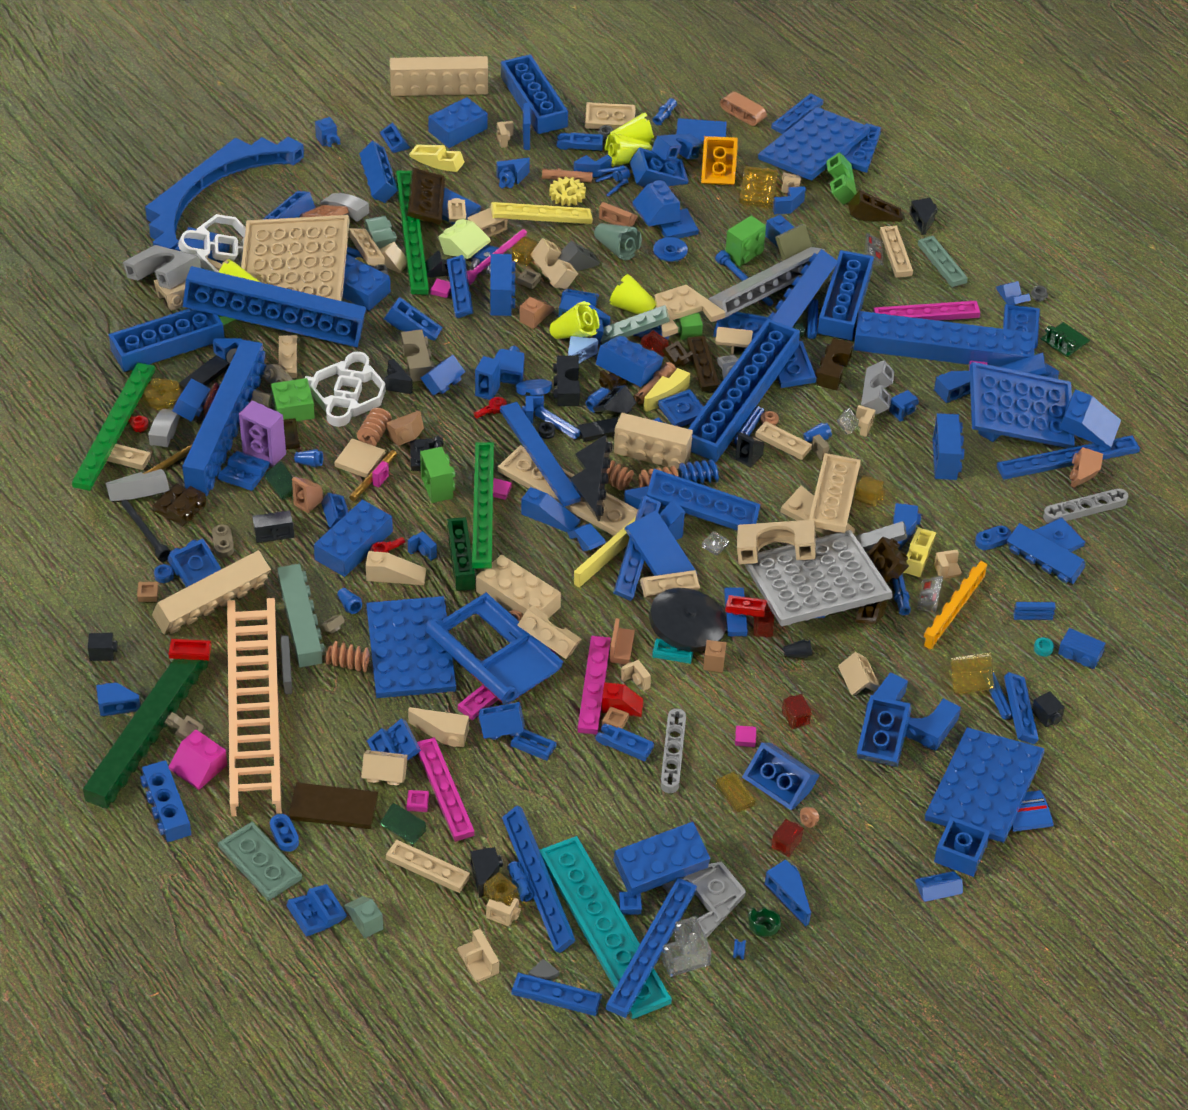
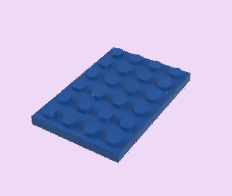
M816 107L758 154V159L812 181L827 168L826 161L839 152L843 155L870 133V127Z
M972 362L969 365L973 430L1065 448L1075 446L1074 434L1059 429L1072 397L1070 381Z
M444 596L366 603L376 698L456 691L452 656L425 631L429 620L435 618L443 620L447 617Z
M967 727L927 809L925 821L947 826L950 817H954L989 830V839L1004 843L1043 758L1044 748Z

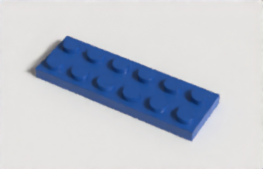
M653 469L646 496L661 502L663 506H667L675 499L686 514L737 531L738 525L756 524L761 505L657 469Z

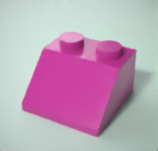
M195 729L180 743L169 765V769L197 790H200L228 765L226 750Z

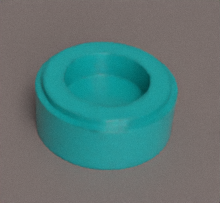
M1045 637L1036 639L1034 652L1037 655L1047 657L1053 653L1054 643L1052 640Z

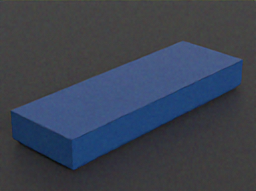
M724 588L725 610L729 595L744 597V588ZM726 613L727 636H747L746 615Z

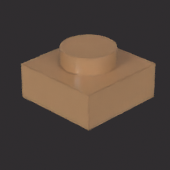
M138 582V602H157L158 582Z
M610 707L602 720V725L609 724L623 729L629 719V713Z

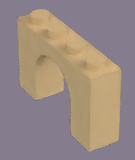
M814 519L738 525V563H758L759 550L765 545L776 542L793 545L795 547L796 560L816 559Z

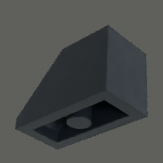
M930 197L911 201L909 213L920 233L925 235L935 221L937 205L933 203Z
M626 385L615 386L593 407V410L612 415L628 414L637 402Z
M740 432L737 439L735 460L751 468L763 456L764 442L749 434Z
M495 847L470 851V864L479 897H483L500 876V867H503L501 854L497 855Z

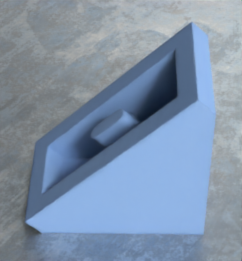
M571 336L568 356H579V363L598 353V340L596 338Z

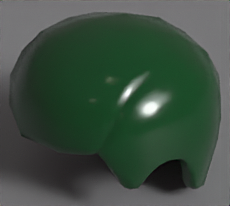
M763 907L760 911L752 908L748 913L749 928L756 936L769 937L775 935L781 928L780 915L775 911Z

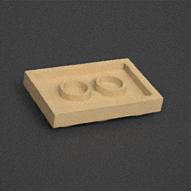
M587 102L585 128L600 129L601 126L608 125L615 130L635 118V105Z

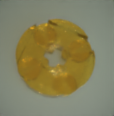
M154 378L144 390L145 401L148 402L151 408L157 410L168 409V406L173 404L175 406L181 395L179 383L168 379Z

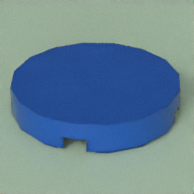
M543 379L526 380L516 385V392L520 395H526V392L532 396L543 395L552 390V382Z

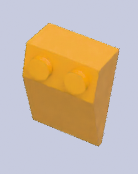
M704 136L701 184L735 185L738 138Z

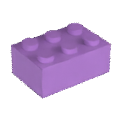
M251 401L239 413L243 453L269 461L270 466L274 467L286 455L283 414Z

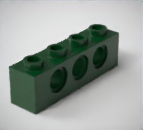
M466 517L447 519V534L455 590H474L475 571L472 568V552Z

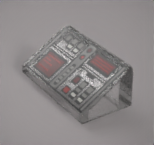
M866 233L865 254L874 256L873 265H883L882 240Z
M943 576L923 579L917 606L918 610L936 613Z

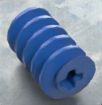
M713 459L709 460L708 463L706 460H702L701 465L698 461H695L694 465L691 462H687L686 466L684 463L679 464L678 476L681 478L692 480L696 483L700 479L701 484H704L705 478H707L709 483H711L713 477L716 482L719 481L718 468Z

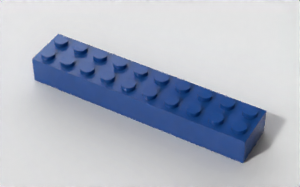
M193 266L190 267L186 277L183 307L353 347H358L366 313V307Z
M859 311L854 350L969 365L970 361L986 362L988 365L1000 367L1034 356L1035 333Z
M770 319L766 320L688 428L693 430L692 453L710 460L713 459L715 462L719 460L798 348L799 330Z
M241 340L182 466L186 489L192 486L207 496L210 489L214 488L215 478L219 476L221 465L226 461L227 452L232 448L233 438L238 435V427L240 425L239 413L250 403L253 391L261 384V377L264 375V369L267 366L264 364L266 353L263 351V343Z

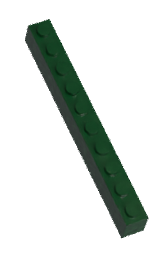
M173 659L83 787L86 802L105 809L115 802L121 788L126 786L132 772L137 770L141 759L146 757L152 743L157 741L159 733L167 726L165 723L167 717L172 712H177L179 704L183 699H186L192 685L197 683L201 672L206 670L209 660Z

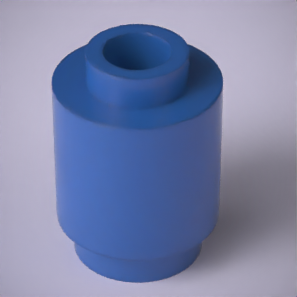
M601 387L591 394L585 402L587 408L594 413L593 407L610 390Z

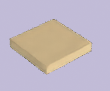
M352 438L336 459L335 467L366 478L384 457L385 450Z

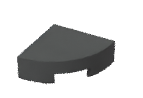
M542 959L528 972V975L553 980L559 976V971L545 959Z

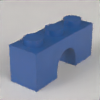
M691 134L660 135L655 139L652 151L663 160H676L678 154L686 159L698 158L703 143Z

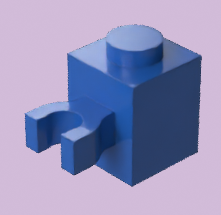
M331 117L315 121L316 138L322 147L326 145L332 147L333 143L340 144V138L337 136V126Z

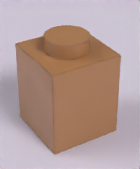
M707 640L703 670L723 673L726 642Z

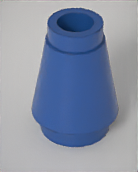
M820 423L803 433L806 442L811 443L813 442V436L820 434L824 440H828V437L832 436V432L828 423Z
M318 449L296 452L294 460L295 463L317 468L323 464V452L318 451Z
M346 588L338 591L337 596L346 612L355 614L361 610L362 600L360 597Z

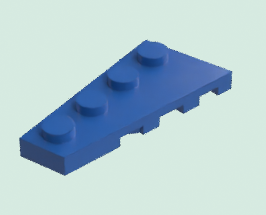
M866 123L865 125L870 127V133L845 152L843 156L851 163L852 169L867 173L881 134V127Z

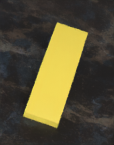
M416 145L409 154L411 158L427 166L451 172H458L465 163L461 151H446L445 145Z
M677 368L670 378L662 376L645 396L644 411L648 412L659 408L658 400L685 391L689 387L690 373Z
M922 528L917 529L907 553L909 567L903 573L921 577L936 532Z

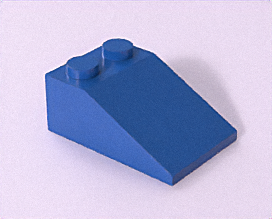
M639 147L630 160L636 184L646 187L647 184L654 181H664L667 186L684 185L689 182L682 159L663 160L653 151Z
M1075 389L1059 429L1111 449L1121 420L1093 396Z

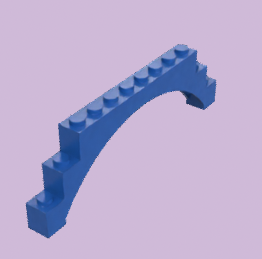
M263 137L252 145L234 138L145 206L146 218L151 222L149 224L150 237L155 239L153 246L157 245L175 250L179 243V240L176 239L179 219L186 206L203 189L228 175L249 168L274 164H291L294 166L304 158L303 144L290 137H286L277 145Z

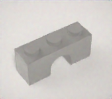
M885 360L866 369L861 406L874 409L875 415L890 408L891 395L884 388L893 384L895 371Z

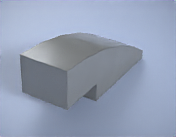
M333 193L321 201V205L348 207L349 213L344 215H348L357 222L369 214V203L353 195Z
M162 409L154 419L149 431L150 445L168 447L170 439L174 437L180 415L171 409Z
M162 469L146 474L140 472L105 483L110 501L135 499L169 491L166 474Z

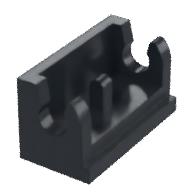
M290 510L252 516L256 543L295 538Z

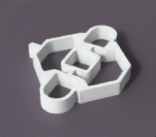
M216 214L198 227L196 231H185L179 240L178 246L182 252L197 255L204 269L219 272L207 260L210 250H212V256L215 260L222 261L227 259L234 261L239 254L242 264L244 238L240 246H238V239L236 237L217 234L213 242H210V233L206 228L213 223L232 225L245 238L246 227L236 217ZM184 239L203 240L204 249L189 247ZM218 243L231 244L232 254L219 252Z
M362 352L350 353L345 361H340L317 371L314 377L305 376L308 379L311 395L326 412L327 422L336 427L348 424L351 417H356L381 406L386 392L385 382L369 366V357ZM355 362L365 364L362 372L348 370V368ZM338 374L339 377L334 387V395L323 398L316 389L318 382ZM373 380L380 388L378 396L359 404L357 401L362 391V382L365 383ZM343 385L355 387L356 389L355 392L340 390ZM334 406L348 408L347 413L342 416L331 414Z

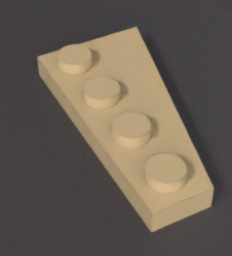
M800 486L781 507V513L796 521L809 520L814 495L803 486ZM847 523L846 531L851 530L855 534V528ZM815 528L816 531L826 536L839 533L831 530Z

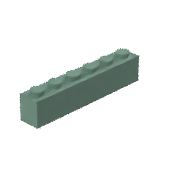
M300 564L278 567V582L299 668L323 664L322 655H325L324 644L319 642V640H322L320 628L316 629L318 625L317 615L312 614V611H314L313 600L308 598L311 597L309 585H305L307 582L306 571H302Z

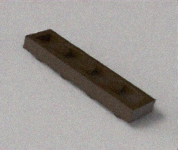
M705 336L687 337L689 351L693 352L691 358L701 391L717 390L720 384Z

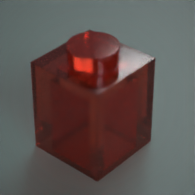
M802 694L783 699L782 713L791 729L810 724L812 711Z
M785 819L773 834L771 848L790 857L802 841L804 828L795 822Z

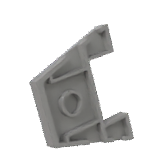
M722 862L711 863L706 869L680 878L697 885L695 895L709 911V913L694 920L695 928L704 939L716 929L746 895V890ZM676 880L662 885L667 893L670 892Z

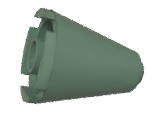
M601 223L594 230L595 238L622 260L633 258L635 256L633 253L636 249L639 250L641 246V233L635 227Z

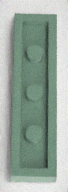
M934 236L918 240L920 249L951 287L967 283V276Z
M666 305L603 327L602 343L604 344L617 336L629 337L670 322Z

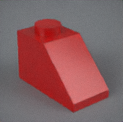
M604 682L601 713H607L609 708L613 707L629 713V716L641 717L643 698L625 684Z

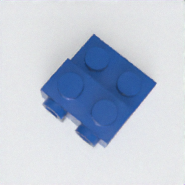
M203 538L198 541L192 540L181 549L175 548L168 556L169 564L175 574L180 576L186 587L221 570Z

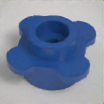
M502 171L499 173L500 188H512L515 183L513 172L504 173Z

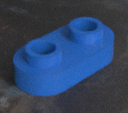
M996 526L984 530L976 535L975 545L981 550H990L1005 545L1011 536V531L1005 526Z
M285 814L273 816L270 820V829L278 847L286 852L295 850L299 845V838L290 818Z

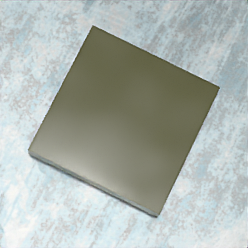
M800 224L775 237L782 261L812 247L805 224Z

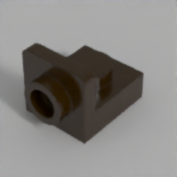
M605 370L600 371L599 384L601 387L611 390L615 386L628 385V380L614 373L607 374Z

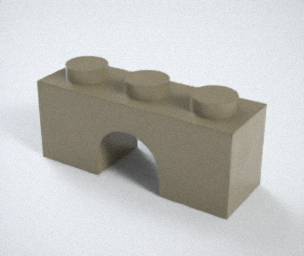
M422 330L401 332V345L404 357H407L408 375L412 382L422 381L421 377L434 368L433 361H430L431 351L427 349V336L424 337Z

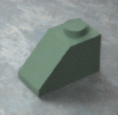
M362 896L344 905L345 910L364 938L383 930V914L373 899Z

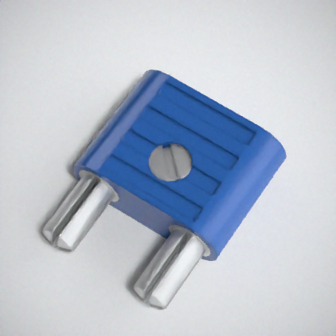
M489 245L484 246L473 255L470 269H474L498 248ZM491 264L487 266V274H491Z

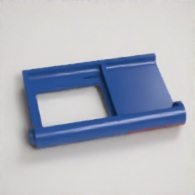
M487 592L459 610H456L445 619H431L426 624V633L503 704H508L556 673L563 664V661L545 644L517 626L519 621ZM474 614L481 616L510 643L483 661L476 658L448 632V630Z

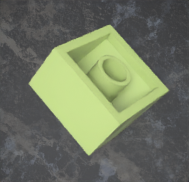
M465 219L457 220L453 226L445 229L438 236L445 255L456 257L463 255L467 259L491 242L490 238L473 221Z

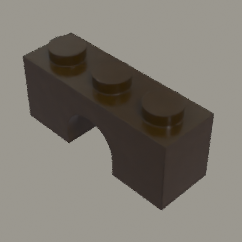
M833 338L831 344H827L826 355L822 356L820 361L821 367H817L815 372L817 386L835 391L838 390L842 381L843 369L848 366L852 357L854 343Z

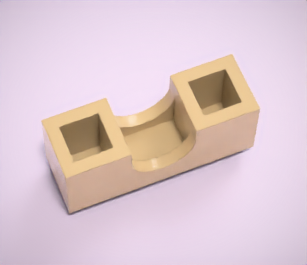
M541 239L530 254L534 259V263L543 270V275L548 277L551 281L550 284L557 289L559 287L567 289L578 275L570 263L558 259L561 251L553 242Z
M535 606L527 609L517 626L563 658L567 659L572 655L581 638L567 628L561 629L553 625L548 620L549 616Z

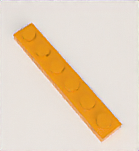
M980 561L976 567L973 566L969 577L963 579L959 591H954L950 603L947 602L944 605L941 615H937L932 627L926 629L924 633V638H926L925 647L932 649L985 577L987 563Z

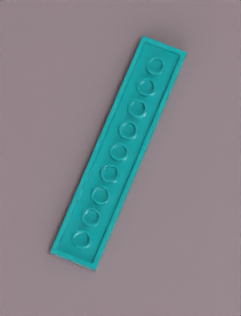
M577 836L540 849L539 851L551 878L615 989L640 943ZM654 968L629 1012L631 1019L670 1005L672 1002L669 993Z

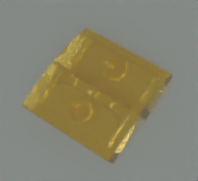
M991 652L951 658L954 694L994 689Z

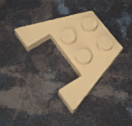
M688 285L655 294L656 308L666 305L670 322L660 325L663 337L678 333V327L673 320L700 311L705 313L710 322L725 318L726 312Z

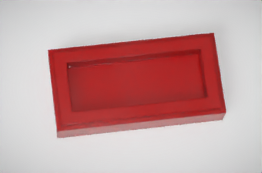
M171 639L168 653L169 659L209 660L212 646L211 641Z

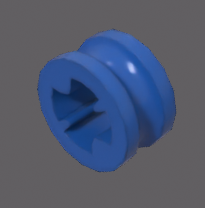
M735 939L734 959L740 957L744 960L746 940L739 942L738 939Z

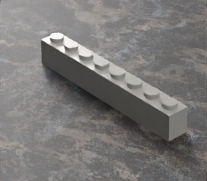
M810 247L708 299L726 312L725 317L792 284L797 276L801 277L803 275L800 273L806 264L810 265L808 260L814 252L818 254L821 248Z

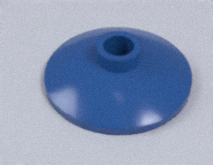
M665 237L659 239L654 244L653 251L659 259L673 262L683 259L687 255L688 247L684 241L678 238Z

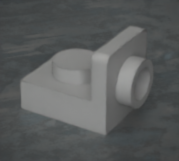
M735 355L717 357L718 365L722 369L723 379L738 361Z

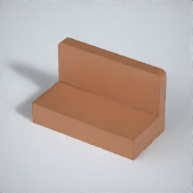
M605 202L601 203L599 209V219L614 225L633 226L638 220L637 215Z
M616 618L610 647V662L627 664L630 663L635 630L619 628L620 619Z

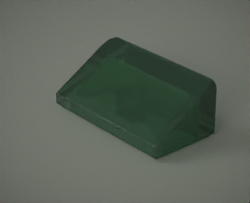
M280 461L265 474V477L280 499L283 500L293 496V477L282 461Z
M395 803L389 807L380 822V825L412 845L426 832V823Z

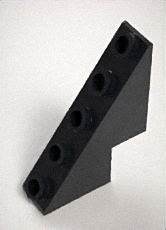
M606 435L575 453L583 471L570 478L573 486L598 522L601 516L604 515L602 504L603 500L606 499L607 469L611 466L609 455L613 451L612 441L608 442Z

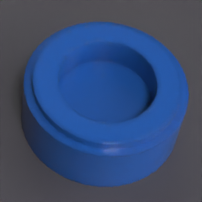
M167 564L157 566L154 569L155 580L159 583L170 582L174 578L173 568Z

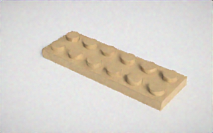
M824 453L809 520L814 519L815 528L845 533L861 460Z

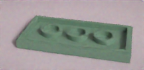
M253 821L218 842V847L267 901L303 879L302 874Z

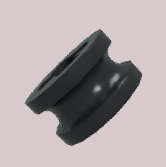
M551 422L541 423L539 425L540 437L544 439L554 437V424Z

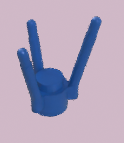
M622 165L597 171L598 173L615 172L598 178L595 182L612 177L615 181L620 182L607 193V197L622 185L628 183L630 171L626 166Z

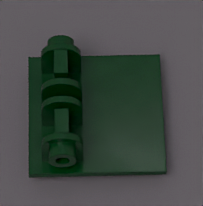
M1064 322L1057 327L1047 326L1045 329L1047 333L1040 338L1066 357L1090 342V339Z

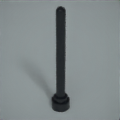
M122 500L121 505L155 548L157 559L160 562L167 561L171 552L169 547L158 541L128 500Z

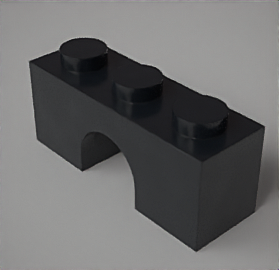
M557 356V363H553V374H557L554 375L553 380L554 386H557V388H554V399H557L558 406H579V356Z

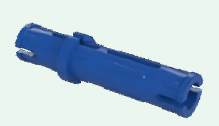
M902 574L898 579L892 578L895 591L894 600L898 605L899 614L908 615L911 612L908 601L910 596L906 591Z

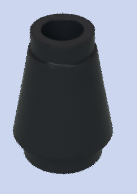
M803 639L783 646L785 658H808V656H812L810 640L805 641Z

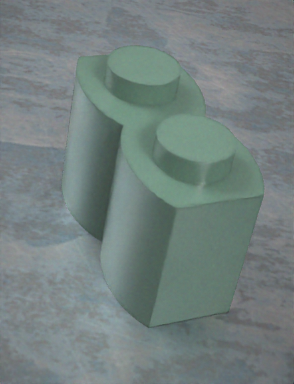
M386 216L365 219V229L379 249L397 241L395 231L392 232L391 221L387 220Z

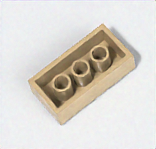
M621 413L615 426L614 454L666 467L675 466L676 469H679V464L684 463L686 466L691 457L693 430Z
M502 554L492 562V568H485L476 576V592L481 595L487 592L508 612L517 610L524 615L527 609L535 606L550 618L561 607V592Z

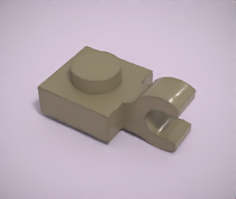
M173 712L165 721L168 726L177 728L175 734L183 739L189 736L195 729L201 732L204 725L188 715L182 719Z

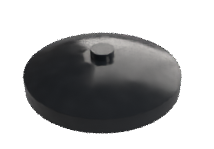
M672 588L665 590L653 600L649 611V621L657 636L672 647L684 651H705L707 640L721 641L727 627L726 616L719 604L708 595L694 589Z

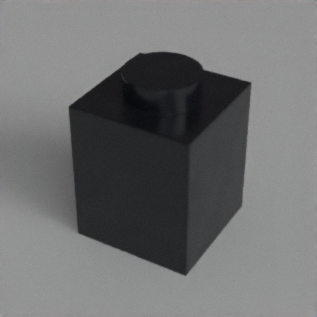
M113 632L89 633V660L114 661V652H118V641L114 640Z
M1051 691L1034 699L1032 712L1045 727L1053 724L1056 725L1063 719L1065 707Z

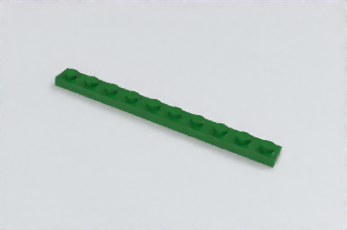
M396 170L410 293L428 295L429 288L420 219L407 216L411 171Z
M137 362L72 481L73 488L91 491L155 372V366Z
M475 442L472 568H492L494 442Z

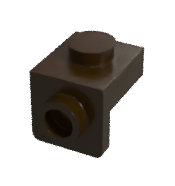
M679 341L663 350L670 363L675 367L680 365L684 367L691 361L690 358L693 355L692 351L687 353Z

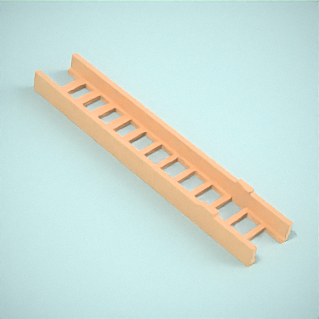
M267 598V610L236 612L235 600L227 601L231 817L237 816L236 807L239 806L238 791L272 789V804H276V814L282 813L275 598ZM267 619V625L236 627V621ZM268 634V640L236 642V636ZM268 649V655L236 657V651ZM264 664L269 666V670L237 672L236 666ZM269 678V687L237 689V680ZM269 694V702L237 704V696ZM270 709V718L237 720V711ZM270 725V734L237 735V727ZM270 741L271 750L238 752V743ZM274 757V766L236 768V759ZM271 773L272 782L238 785V775Z

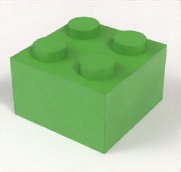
M752 215L727 230L725 251L730 255L731 261L739 267L764 252L766 225Z
M307 378L271 383L275 411L283 414V420L296 418V421L315 419L314 403Z
M442 447L420 451L421 478L431 503L453 499V491L456 489L453 480L455 470L453 466L450 467L448 453L445 454Z

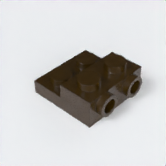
M176 483L152 505L154 512L183 527L188 521L193 519L195 514L205 507L206 495L192 486L186 489Z
M882 536L867 555L885 582L888 583L891 578L898 579L909 567L907 563L908 556L899 551L900 544L895 539H888Z

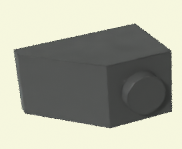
M572 240L561 251L559 256L562 261L570 263L576 271L600 264L593 252Z

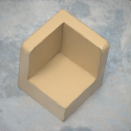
M958 550L936 553L934 567L938 577L946 579L961 576L962 572L957 563Z

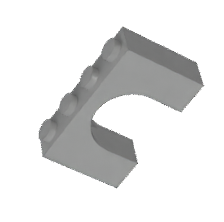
M154 245L123 262L127 278L138 281L155 272L159 286L172 289L186 281L191 266L201 268V261L197 255Z

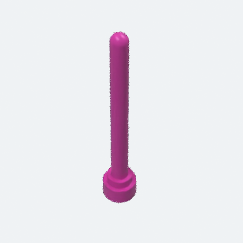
M522 229L492 254L505 253L527 234V231ZM491 255L473 270H467L469 286L475 282L476 275L491 264Z

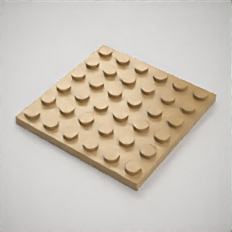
M348 215L247 220L241 267L262 283L342 301L350 218Z

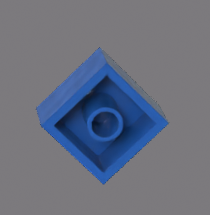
M950 817L937 846L934 862L974 877L987 847L990 831Z

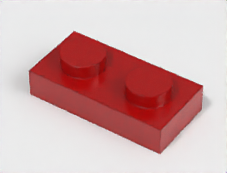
M729 595L725 612L735 615L743 614L753 617H764L767 601L765 599Z

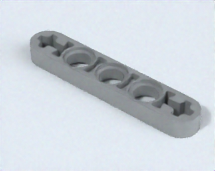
M1113 489L1050 505L1045 508L1043 519L1047 523L1060 518L1068 521L1123 507L1127 504L1128 493L1123 489ZM1098 500H1104L1107 504H1101ZM1087 504L1090 508H1084L1081 505ZM1070 508L1074 512L1069 513L1066 512L1064 509Z
M673 709L668 713L661 774V789L666 793H674L679 788L686 713L681 709ZM675 717L679 718L678 725L674 724ZM678 732L680 733V736L672 737L670 733ZM677 748L679 752L670 753L668 749ZM668 764H675L677 768L671 770L666 766ZM669 777H673L672 785L668 784Z

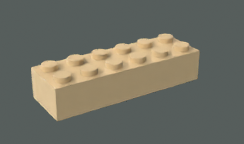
M487 56L390 58L391 96L488 94Z
M258 550L159 601L152 616L164 635L168 632L173 634L181 629L180 626L186 623L190 625L197 621V617L203 614L204 616L211 614L215 611L214 608L226 606L227 601L235 597L238 599L242 598L248 593V590L252 588L254 590L259 589L264 585V581L268 578L267 576L271 569Z

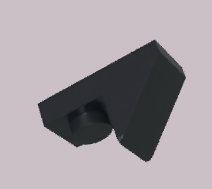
M440 250L425 261L427 278L449 276L447 259L441 258Z
M394 358L389 360L388 376L384 378L385 389L399 393H413V383L410 376Z

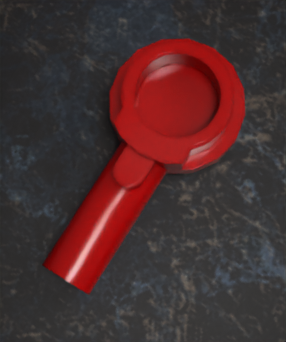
M494 397L489 401L488 406L474 412V417L478 419L486 414L501 413L500 407L507 405V401L502 397Z
M131 415L128 421L135 432H144L149 424L148 418L144 416L134 417Z
M400 537L392 542H376L370 551L389 553L390 550L405 544V540L403 537Z

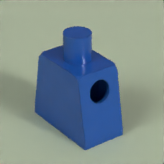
M511 346L509 350L500 349L494 359L500 360V382L517 385V383L523 381L524 353L520 352L517 346Z

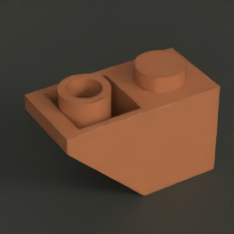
M1082 447L1078 453L1074 454L1072 459L1074 468L1070 473L1071 487L1075 488L1096 476L1101 470L1102 453Z

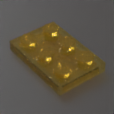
M745 166L739 203L772 207L778 170Z

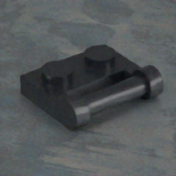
M436 436L433 439H415L410 441L411 471H421L420 451L442 447L444 444L442 437Z

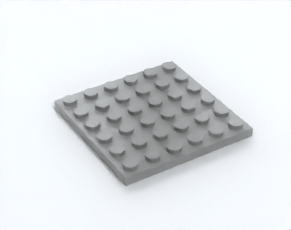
M851 530L845 531V533L839 532L816 538V559L796 560L795 547L787 545L759 552L758 563L744 564L781 626L827 616L832 613L892 598L891 589Z

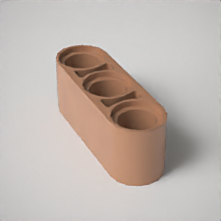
M735 91L720 101L724 111L751 126H755L767 116L766 110L761 105Z

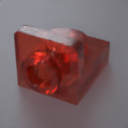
M653 330L642 337L641 345L647 350L651 348L654 352L664 357L666 355L663 353V350L669 346V341Z

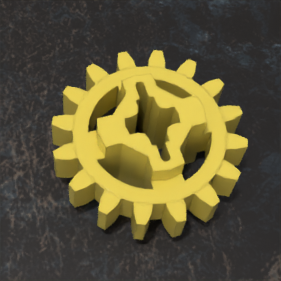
M565 177L563 180L558 178V181L554 180L553 184H550L549 196H551V200H555L556 204L561 203V206L567 204L570 207L572 203L577 205V202L581 203L582 199H585L586 187H584V183H580L579 179L575 181L574 177L571 179Z

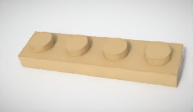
M880 227V235L895 277L912 276L913 269L898 227Z
M349 228L348 235L366 263L371 266L384 264L385 257L367 230Z
M399 840L394 842L386 854V860L458 893L461 892L470 879L469 872Z

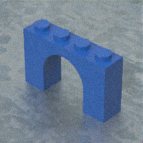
M890 672L873 696L900 701L906 693L908 681ZM943 698L931 715L924 718L909 717L905 736L936 751L959 720L961 707Z

